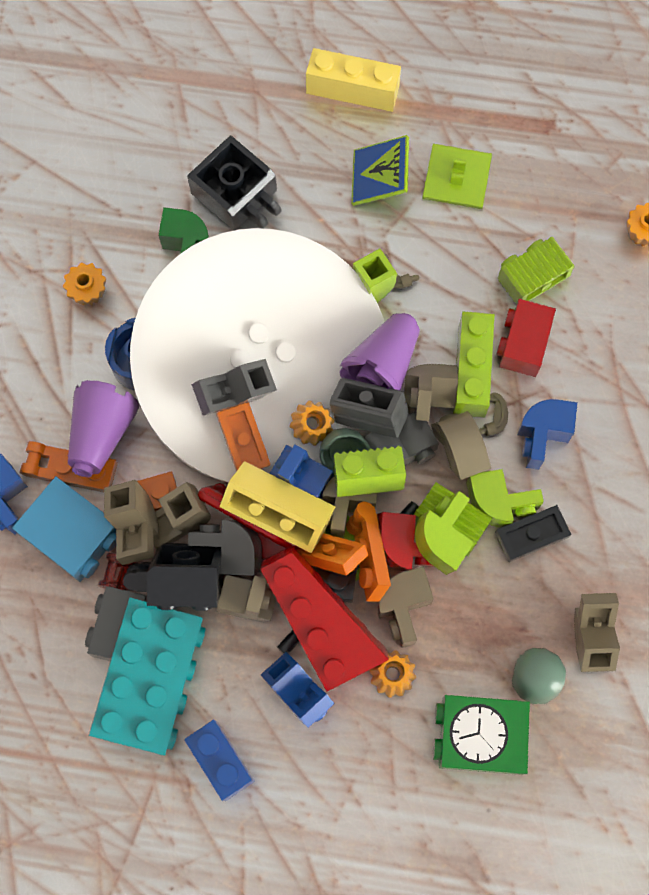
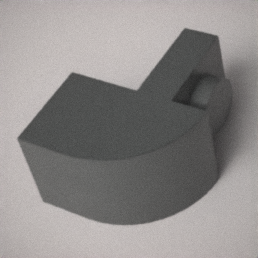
M266 359L239 365L225 374L201 379L191 384L203 416L247 402H253L277 391Z
M231 517L222 519V530H220V524H200V529L189 532L188 546L221 547V574L254 576L261 572L262 543L258 533Z

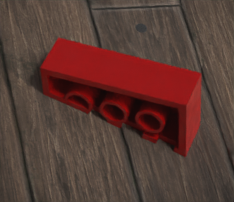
M293 545L262 561L260 570L326 692L389 660L385 646L371 634L364 623L344 604V601L322 580V577Z

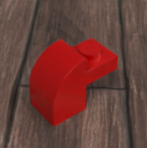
M391 512L377 514L388 566L399 571L412 570L413 559H415L414 565L433 566L421 555L414 542L416 515Z

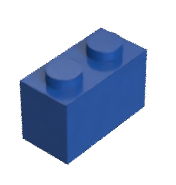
M213 719L184 739L222 801L229 800L255 782L216 720Z

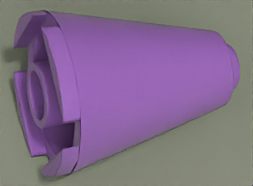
M406 313L393 314L343 359L340 364L342 368L339 371L341 378L401 391L420 333L415 318Z
M86 380L82 381L80 387L77 384L75 388L68 464L72 467V471L79 476L91 477L92 474L100 473L138 412V400L127 391L125 396L116 393L115 385Z

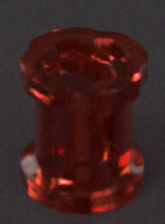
M107 553L106 559L108 563L103 580H99L97 586L103 589L109 586L128 591L127 588L125 589L124 582L122 581L127 568L133 563L122 565L116 559V553ZM120 567L118 577L114 580L116 569Z

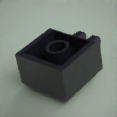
M231 135L187 175L191 194L234 231L248 218L254 224L264 229L268 225V220L257 210L261 206L275 216L282 212L278 202L271 197L277 191L276 175L270 167Z
M163 543L156 550L151 562H133L132 565H129L126 574L123 576V585L125 589L147 592V606H157L161 610L191 607L196 611H207L211 608H217L224 583V574H221V547L188 546L185 543Z

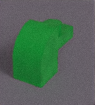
M163 207L158 234L162 249L181 251L183 253L191 246L209 238L207 227L199 216L187 210Z

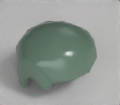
M349 428L334 429L326 435L321 443L320 462L323 466L333 471L334 454L336 452L342 454L344 451L348 454L350 450L354 453L356 450L362 452L363 449L369 451L370 446L358 431Z
M531 648L526 650L517 659L512 677V685L523 700L529 701L531 704H547L561 692L565 684L566 669L560 657L546 648Z

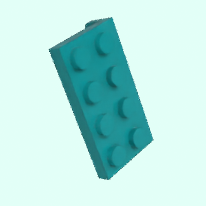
M129 597L88 736L164 756L167 749L173 750L178 729L173 728L176 715L183 714L187 701V695L182 694L186 680H192L197 661L192 660L195 646L200 648L205 636L206 628L201 627L202 617L173 609L161 610L157 606H147L145 601Z

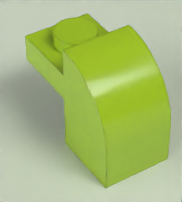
M380 248L353 263L352 269L359 275L368 293H372L377 303L393 289L396 283L397 272Z
M503 469L470 476L466 482L471 505L493 518L489 524L493 527L501 528L511 524L514 521L513 514L515 513L518 518L536 514V510H539L544 502L541 489L508 494Z
M461 491L456 492L450 497L445 495L435 507L434 512L429 510L419 517L415 528V541L419 552L430 564L445 575L458 569L474 544L472 540L453 527V524L470 500Z

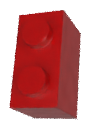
M518 299L515 309L509 308L504 327L510 328L507 338L501 336L496 355L502 356L499 368L532 377L537 376L542 365L556 308L523 299Z

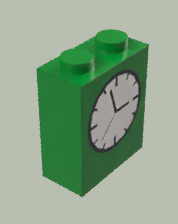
M445 695L442 698V703H436L435 724H441L440 739L434 738L433 760H439V768L514 775L528 774L530 702Z

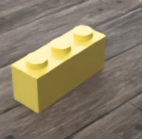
M313 48L306 70V94L393 112L400 86L401 66Z
M245 461L230 479L220 504V508L310 553L313 552L325 532L335 509V506Z

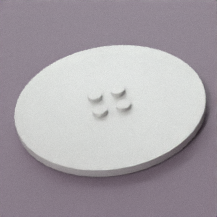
M253 228L221 233L191 246L178 255L162 270L145 294L137 312L130 344V367L135 394L150 427L175 456L198 472L218 481L229 483L236 473V469L216 413L202 415L191 384L201 379L225 374L239 365L266 359L277 391L249 403L271 464L261 470L270 474L285 446L288 445L293 448L295 444L306 450L311 459L321 464L319 455L322 442L319 441L316 446H313L310 442L303 444L300 438H295L294 430L290 428V423L293 421L291 414L297 411L299 404L305 405L310 400L314 404L321 402L324 408H329L331 411L330 416L335 420L329 403L341 379L339 371L342 366L340 364L346 356L385 321L378 303L372 293H368L359 275L348 263L323 245L297 234L274 229ZM314 418L307 419L308 427L316 429L317 421ZM336 421L331 425L333 430L349 428L358 431L363 437L369 433V431L337 424Z

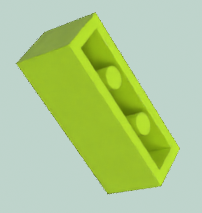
M462 311L458 328L456 358L458 386L455 408H453V413L455 414L468 411L472 417L485 418L490 406L495 314Z

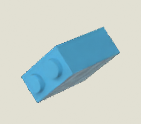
M56 476L12 527L21 537L79 582L84 577L89 578L92 576L100 564L98 560L106 551L110 552L116 547V529L104 517V513Z

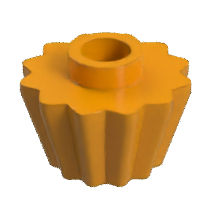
M646 203L644 206L637 205L635 210H631L629 212V219L626 222L630 240L641 246L649 245V203Z
M80 263L77 267H71L70 272L64 275L66 282L63 284V288L67 290V297L75 300L76 303L93 305V303L99 302V298L103 297L106 277L102 275V269L95 268L93 263L88 265Z
M310 400L305 405L299 404L297 411L291 414L293 421L290 423V428L294 430V437L300 438L303 444L310 442L313 446H316L319 441L322 442L326 435L333 431L331 425L335 420L330 416V409L324 408L321 402L314 404ZM308 418H314L317 421L316 429L308 427L306 423Z
M397 650L388 653V661L369 670L373 676L371 684L377 686L378 693H385L389 698L395 694L403 696L405 690L412 689V681L416 679V675L413 672L415 664L409 662L408 655H400ZM389 668L397 669L399 678L390 680L386 675V671Z

